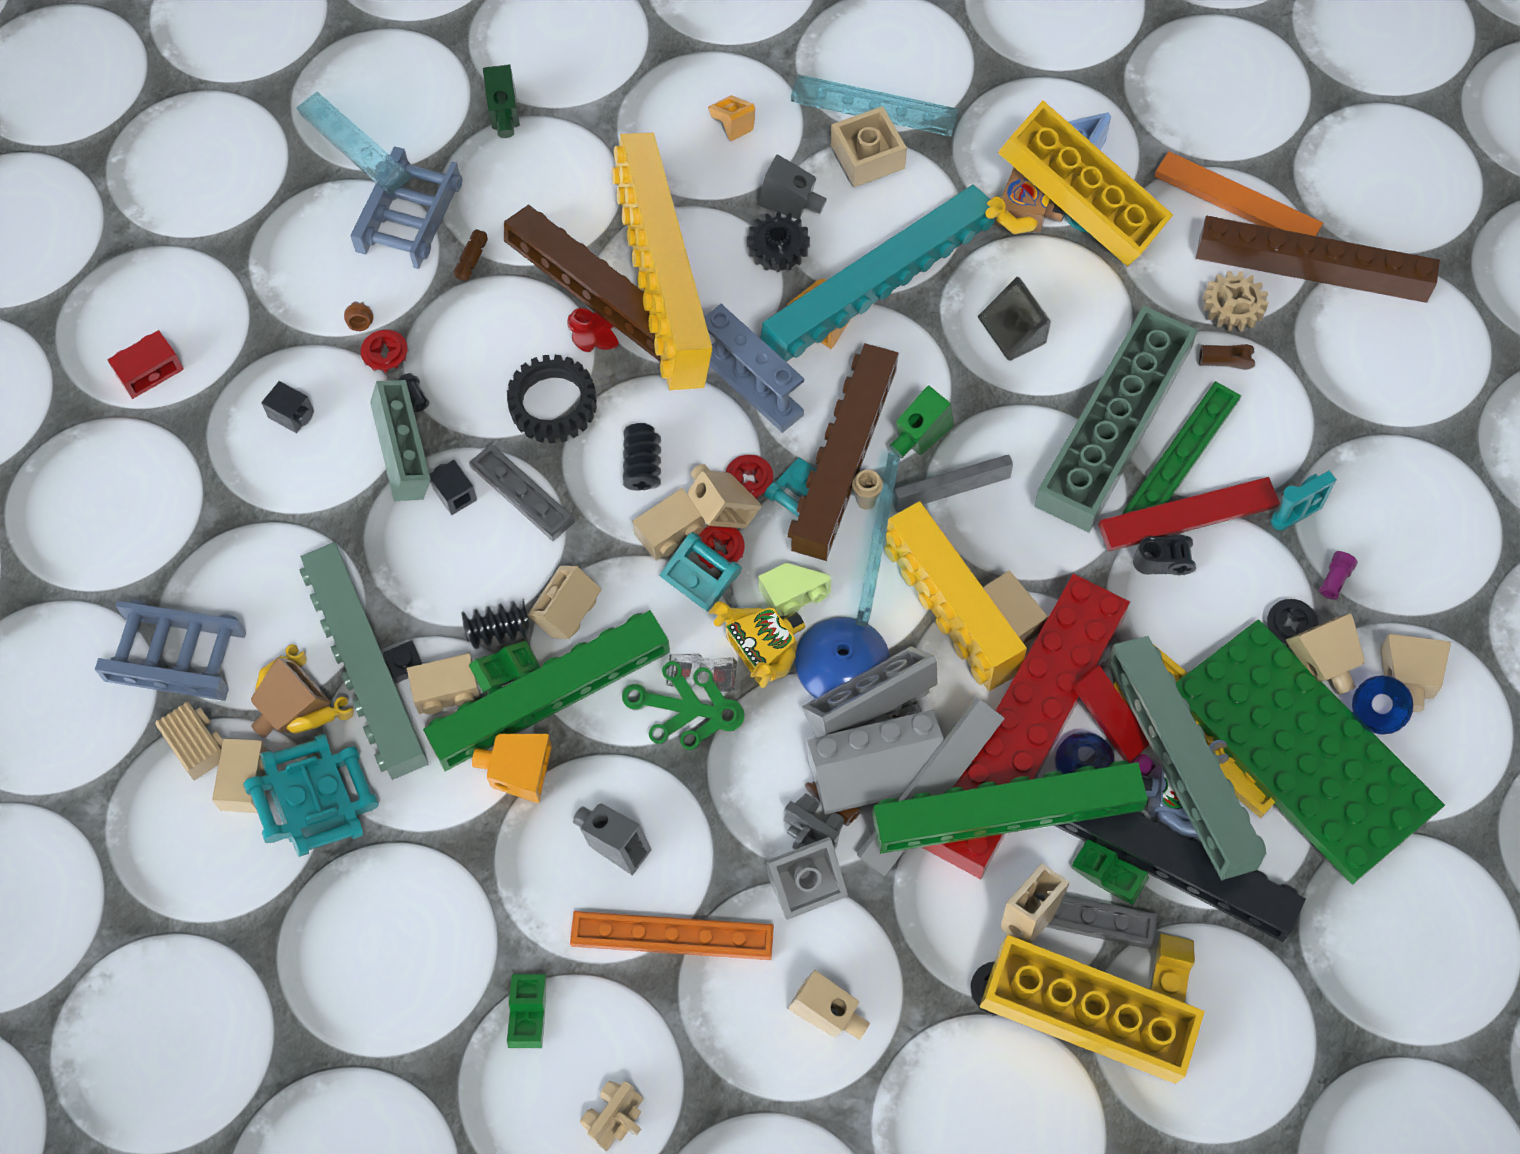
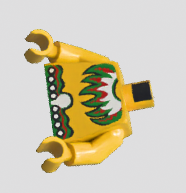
M716 602L709 611V614L718 615L713 623L716 627H720L724 622L728 623L725 625L726 638L750 671V677H754L759 686L765 688L769 681L787 676L796 658L797 641L793 635L805 628L801 616L794 612L782 620L773 607L766 609L730 608L724 602Z

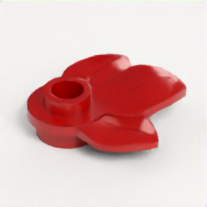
M578 308L568 316L567 326L573 332L572 341L582 351L591 352L594 347L602 350L618 347V339L611 330L614 326L599 314L592 313L585 308Z

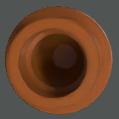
M354 301L345 309L344 320L351 330L364 331L373 322V312L364 302Z

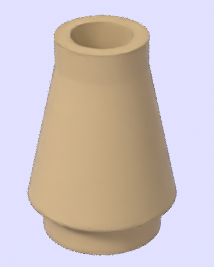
M873 470L859 472L852 481V487L858 499L859 507L865 510L872 509L883 488L881 477Z

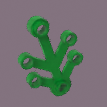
M674 661L667 662L663 666L662 674L673 683L683 700L648 693L639 684L627 686L622 693L623 703L632 710H641L645 706L680 712L664 724H656L650 728L649 737L656 744L665 743L671 734L698 716L710 718L711 720L696 731H685L681 735L680 743L682 747L690 751L697 749L701 741L719 729L726 732L737 730L741 727L745 718L743 707L735 700H726L713 681L712 672L704 667L695 671L693 679L699 687L705 689L714 706L702 704L682 675L681 666ZM670 666L678 668V673L675 677L667 675V669ZM702 672L709 674V680L706 683L698 681V675ZM632 691L640 693V699L637 702H631L629 699ZM727 709L734 712V718L731 721H725L722 717L723 712ZM658 728H662L665 732V736L661 740L654 738V731ZM688 735L696 737V743L691 747L685 744V738Z

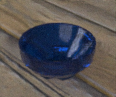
M1379 675L1368 678L1358 686L1353 695L1352 709L1356 720L1360 722L1363 728L1375 734L1384 735L1399 731L1408 723L1413 713V697L1409 689L1400 680L1391 676ZM1379 694L1389 696L1392 700L1390 711L1383 714L1376 712L1372 707V701L1375 696Z
M1078 732L1068 736L1058 747L1055 756L1056 770L1061 771L1062 774L1074 773L1077 769L1085 766H1094L1095 769L1105 768L1115 762L1113 750L1108 742L1101 736L1090 732ZM1082 747H1090L1096 752L1097 758L1091 763L1084 762L1078 757V750Z

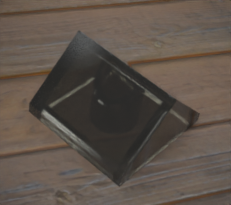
M1016 277L977 316L1007 360L1011 361L1047 343L1051 320L1020 277Z

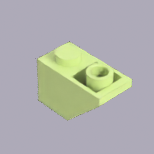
M784 563L758 576L759 591L767 605L773 607L780 617H788L794 612H798L802 606L811 602H821L831 593V578L829 574L789 563Z

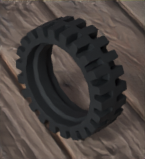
M555 354L554 360H550L549 355H542V362H539L537 357L531 359V366L526 362L521 365V372L516 370L513 374V380L510 379L508 384L507 402L514 424H516L521 433L525 432L526 437L532 439L535 436L536 441L543 443L545 438L548 439V443H555L556 438L559 437L561 442L568 441L567 435L569 434L572 438L579 435L578 430L580 429L584 432L588 428L587 422L591 423L594 418L593 413H596V391L590 373L587 369H583V365L578 361L574 364L573 359L570 357H566L565 361H563L561 355ZM548 378H563L573 382L579 388L581 399L576 410L566 417L556 420H540L531 416L525 410L523 405L525 393L538 381Z

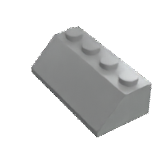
M910 646L803 705V711L815 736L820 737L874 724L876 718L899 711L903 707L902 704L910 699L916 700L926 696L930 692L929 689L938 684L937 661L934 655Z
M934 710L807 739L808 763L824 814L902 796L944 741Z

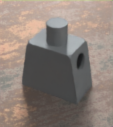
M776 154L764 177L757 205L780 212L786 216L790 213L792 218L799 219L805 208L820 214L827 198L813 192L816 182L814 175Z
M602 803L598 804L593 811L583 806L574 815L573 823L580 827L588 845L632 876L652 850L637 822Z

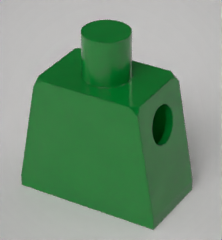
M928 385L898 418L896 422L898 437L889 445L890 449L900 458H903L911 449L919 455L924 454L954 426L951 403Z

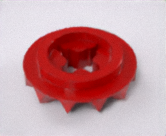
M379 330L370 334L363 341L360 353L365 366L368 365L374 372L376 370H383L387 373L388 369H398L399 364L402 361H406V354L409 350L405 338L400 333L393 330ZM384 344H386V347L390 351L387 353L386 358H383L381 356Z
M757 455L739 456L729 463L725 471L732 474L756 499L759 495L765 493L767 488L773 483V470L770 464ZM743 474L748 476L755 474V482L747 481L743 483Z
M708 526L699 534L702 538L701 541L713 550H715L714 540L721 546L727 544V555L721 551L716 552L730 563H737L740 558H743L745 542L742 534L736 528ZM697 554L700 562L705 563L709 567V569H711L712 567L716 568L703 557H701L699 554Z

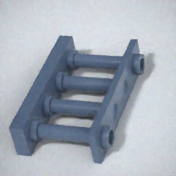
M394 146L350 235L355 252L366 255L371 245L375 243L409 252L413 267L419 269L423 260H426L430 254L433 238L455 192H458L462 186L463 179L459 173L457 162H451L446 174L410 165L405 149ZM410 176L440 184L436 195L432 196L402 188L400 184L403 178ZM399 198L429 206L430 208L424 219L390 210L389 207L393 200ZM387 220L419 229L415 240L410 241L378 232L381 223Z
M723 304L718 305L704 316L708 333L716 341L712 344L709 366L780 432L783 433L803 417L804 409L789 394L804 382V378Z
M131 600L129 603L117 601L116 608L127 621L115 657H111L110 660L102 658L97 660L94 670L104 682L226 701L229 689L219 676V671L230 636L245 638L246 635L245 629L236 617L228 614H221L218 617L148 606L146 603L138 600ZM139 623L157 624L145 662H141V665L129 663L127 660ZM169 628L187 629L176 666L171 669L160 668L158 662ZM200 631L217 634L206 671L202 672V674L190 673L188 668Z

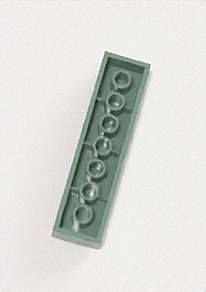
M1143 305L1041 483L1034 507L1090 533L1188 357L1198 332L1197 329Z

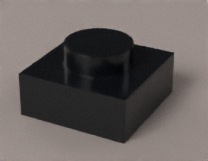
M412 640L383 652L395 683L409 678L408 667L422 664Z

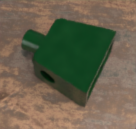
M511 64L484 67L483 76L492 129L497 130L499 137L510 138L515 134L514 127L520 126L516 88Z

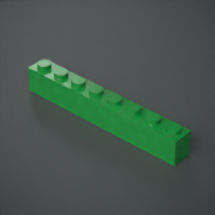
M651 610L643 614H634L626 623L617 628L611 627L604 630L598 638L588 643L582 642L571 649V652L561 657L550 658L542 667L533 672L528 671L518 675L514 682L504 687L499 686L491 689L485 697L475 702L464 703L456 712L447 717L442 716L432 720L423 731L442 768L446 772L472 758L475 748L487 750L493 747L498 734H518L670 653L669 640Z
M1116 761L1105 768L1095 769L1094 766H1085L1077 769L1074 773L1068 774L1054 771L1043 775V778L1030 780L1029 777L1024 776L1012 779L1010 783L997 785L996 782H986L977 786L976 789L970 790L955 787L946 790L944 794L933 796L930 793H919L912 796L911 799L898 801L897 798H888L881 800L878 805L873 806L872 817L879 852L884 854L1143 811L1148 798L1139 763L1128 764L1127 761Z

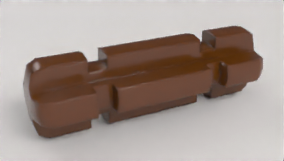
M475 229L469 238L471 241L467 242L459 259L461 262H458L454 269L455 277L458 280L467 281L472 274L471 269L475 268L483 251L481 248H484L488 241L485 231Z

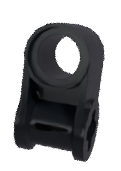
M1184 535L1146 537L1137 548L1133 557V565L1138 572L1146 575L1172 574L1180 576L1190 574L1196 570V563L1192 560L1191 554L1193 539ZM1144 553H1150L1155 558H1149Z

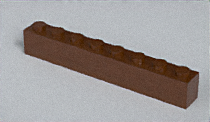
M529 204L504 221L505 243L661 362V356H656L655 333H650L649 330L650 313L645 311L643 305L644 291Z
M1207 215L1205 216L1199 236L1195 258L1424 303L1428 302L1437 285L1440 259Z
M864 343L861 354H855L851 370L854 371L852 377H846L842 393L845 394L844 399H838L835 406L834 417H836L834 423L828 424L825 433L826 446H820L815 462L818 464L817 470H811L806 485L809 491L807 496L801 495L797 507V513H800L798 520H792L789 526L787 537L792 539L791 551L827 561L853 491L852 481L861 469L897 371L899 352Z

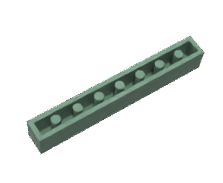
M336 542L300 556L304 568L299 569L305 585L309 586L312 584L315 592L309 595L316 612L322 610L325 619L320 620L326 637L333 636L336 645L330 647L337 664L343 662L346 671L341 673L348 691L354 689L357 698L352 700L359 718L365 715L368 725L363 727L370 745L376 743L379 749V753L374 754L380 771L384 772L387 770L391 779L394 780L427 766L428 762Z
M1149 636L1113 644L1107 664L1220 879L1224 880L1258 870L1267 854L1265 843L1252 827L1248 811L1240 805L1232 782L1226 779L1222 772L1216 753L1210 750L1202 727L1197 725L1192 717L1187 700L1180 695L1173 674L1167 671L1162 662L1160 650L1154 647Z

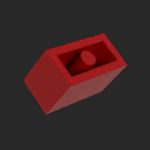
M160 330L144 336L137 343L118 351L114 356L107 359L116 377L132 399L184 370L176 353Z

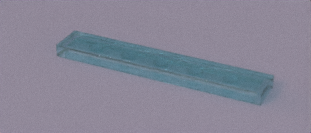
M798 74L791 94V102L855 116L883 106L893 124L951 137L959 114L958 108Z
M318 91L296 107L299 114L387 194L391 195L411 178L404 167Z
M889 452L882 480L883 488L879 496L855 625L866 627L871 615L900 461L899 454Z

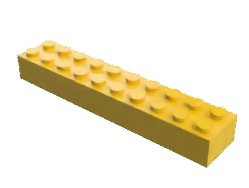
M654 132L620 134L619 146L614 148L616 167H612V182L618 186L617 202L623 206L622 222L623 225L628 226L627 242L629 246H633V266L639 269L638 286L639 289H644L643 305L645 311L650 313L649 330L650 333H655L656 356H661L662 379L666 378L669 391L705 388L712 344Z

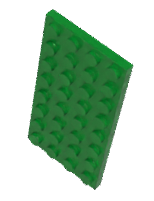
M1259 619L1176 682L1180 695L1187 700L1190 706V713L1195 722L1199 723L1198 725L1202 727L1209 737L1212 736L1214 738L1213 741L1223 740L1226 742L1227 747L1223 748L1225 754L1235 760L1234 763L1244 773L1247 772L1256 782L1254 784L1268 798L1271 797L1275 801L1276 807L1352 885L1445 806L1322 682L1316 680L1303 663Z

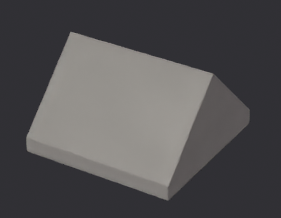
M830 837L767 860L768 877L786 920L848 896Z

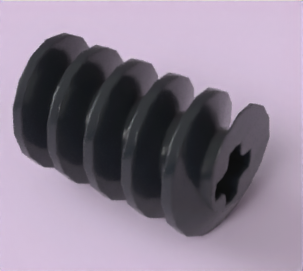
M647 423L631 424L623 431L625 438L623 441V485L629 490L655 489L661 485V479L658 477L661 474V468L659 467L661 464V457L659 456L661 453V446H659L661 436L655 433L654 427Z
M524 599L520 609L514 601L510 602L509 611H506L502 603L498 604L496 614L493 613L489 606H486L484 616H481L477 609H473L472 619H469L464 611L461 612L467 642H470L474 649H479L481 639H483L487 647L492 646L493 636H495L499 644L504 643L505 634H508L512 641H516L518 631L521 632L525 639L529 638L530 625Z

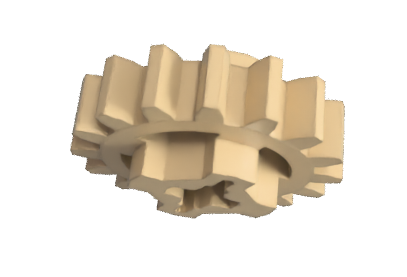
M1227 271L1225 278L1218 274L1214 282L1209 281L1202 299L1205 301L1203 310L1210 311L1208 315L1209 320L1218 319L1217 327L1227 324L1228 331H1232L1234 326H1238V329L1242 332L1246 324L1254 328L1257 321H1262L1269 304L1266 301L1268 292L1261 291L1262 282L1253 283V275L1246 279L1243 278L1242 271H1239L1237 276H1233L1231 271Z

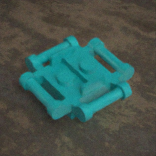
M321 734L314 736V740L273 753L271 750L260 753L267 776L251 777L243 783L246 793L252 797L264 829L261 833L265 843H274L288 838L289 842L293 843L298 857L309 854V850L348 837L356 839L363 836V829L357 815L376 809L379 806L376 795L371 794L358 761L360 755L356 747H348L338 754L332 755L326 735ZM317 752L319 754L320 759H317V756H314L301 761H297L288 764L286 766V770L278 772V769L276 767V765L282 764ZM347 767L359 797L358 801L351 803L337 768ZM270 790L283 825H276L264 791Z

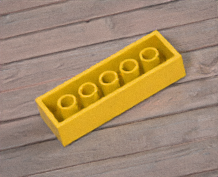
M1044 100L1040 102L998 151V154L1127 267L1143 253L1173 216L1168 209Z
M919 501L888 518L886 546L884 547L888 558L893 563H898L902 569L901 573L905 582L909 586H914L918 591V597L922 606L927 611L931 610L935 615L939 630L944 635L948 634L954 642V650L959 658L962 660L966 659L972 667L971 673L976 682L980 685L984 684L990 692L1014 678L1024 661L1027 650L1026 646L922 503Z
M1007 935L1000 945L980 1004L982 1009L1174 1084L1186 1077L1205 1013L1204 1010L1010 935Z

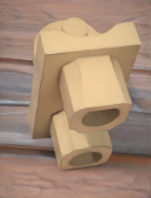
M608 1081L600 1094V1097L608 1103L605 1109L600 1114L591 1108L586 1111L580 1120L581 1125L588 1131L587 1134L605 1151H608L615 1139L622 1141L628 1131L638 1136L642 1130L634 1122L641 1114L638 1107L644 1099L626 1081L622 1085Z

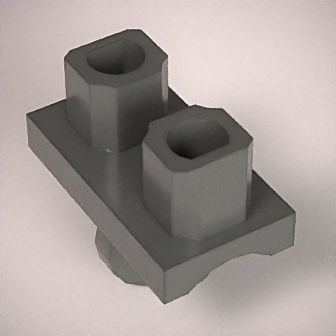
M805 793L796 803L790 800L785 807L786 815L783 821L791 825L787 834L795 838L792 846L794 850L827 837L831 838L835 850L838 845L839 834L844 825V818L834 812L827 814L823 821L813 816L819 808V803L816 799Z

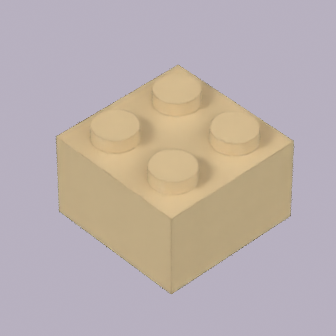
M883 106L831 124V147L853 187L905 169L907 147Z

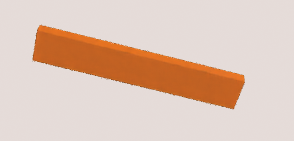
M1168 151L1155 172L1154 177L1260 226L1317 236L1323 225V222L1170 151Z
M574 911L570 945L571 947L772 960L774 924Z

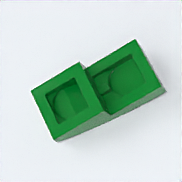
M527 641L506 646L498 653L475 659L469 664V667L484 693L495 687L514 682L518 675L528 671L533 672L540 668V665Z
M1087 839L1071 865L1072 869L1131 905L1135 903L1149 879L1148 872L1118 859L1116 852Z
M512 974L509 995L508 1048L543 1047L546 974Z

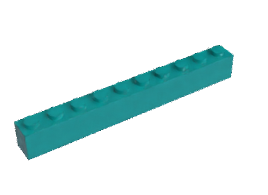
M974 184L765 320L762 324L760 339L786 362L793 357H800L809 346L815 342H822L830 332L836 328H843L851 318L857 314L865 313L876 301L886 299L894 289L900 285H907L915 275L921 271L926 272L939 259L947 258L961 244H968L979 232L987 231L995 221V218L989 219L985 214L986 210L990 208L987 202L991 199Z

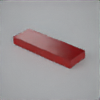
M1100 665L1091 667L1072 684L1078 696L1124 761L1131 762L1150 745L1136 717Z

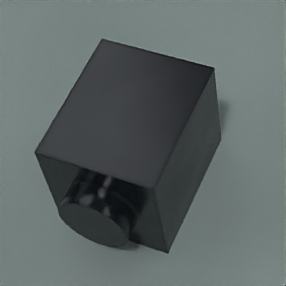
M281 381L277 382L261 402L269 419L296 434L302 426L309 423L314 412L308 396Z
M455 460L439 465L430 473L432 488L451 515L477 501L473 485Z

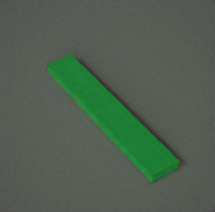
M1217 381L1213 383L1122 514L1165 504L1170 501L1240 401V394Z

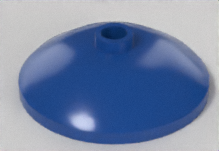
M833 617L815 624L803 635L796 650L795 666L802 686L814 698H818L890 658V654L883 637L868 623L851 617ZM840 649H845L849 653L845 656H842L838 654V651Z

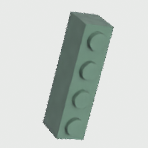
M406 380L376 381L370 404L393 500H424L431 478Z

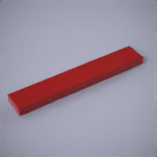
M1266 477L1100 520L1098 526L1107 550L1110 552L1140 544L1144 538L1149 536L1168 537L1275 509L1280 505L1270 478Z

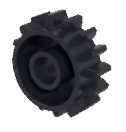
M777 212L774 218L767 213L765 214V221L757 218L755 220L756 227H749V236H747L749 256L755 257V264H761L767 271L769 269L776 270V272L786 269L792 270L794 265L801 264L802 257L808 256V248L810 247L808 228L802 227V220L800 218L792 221V214L790 213L785 218L781 217L780 212Z

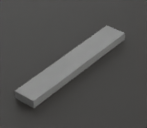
M976 697L898 801L911 799L912 796L919 793H930L931 796L944 794L946 790L951 789L1005 718L983 700ZM874 832L857 856L885 877L905 850L880 854L876 832Z

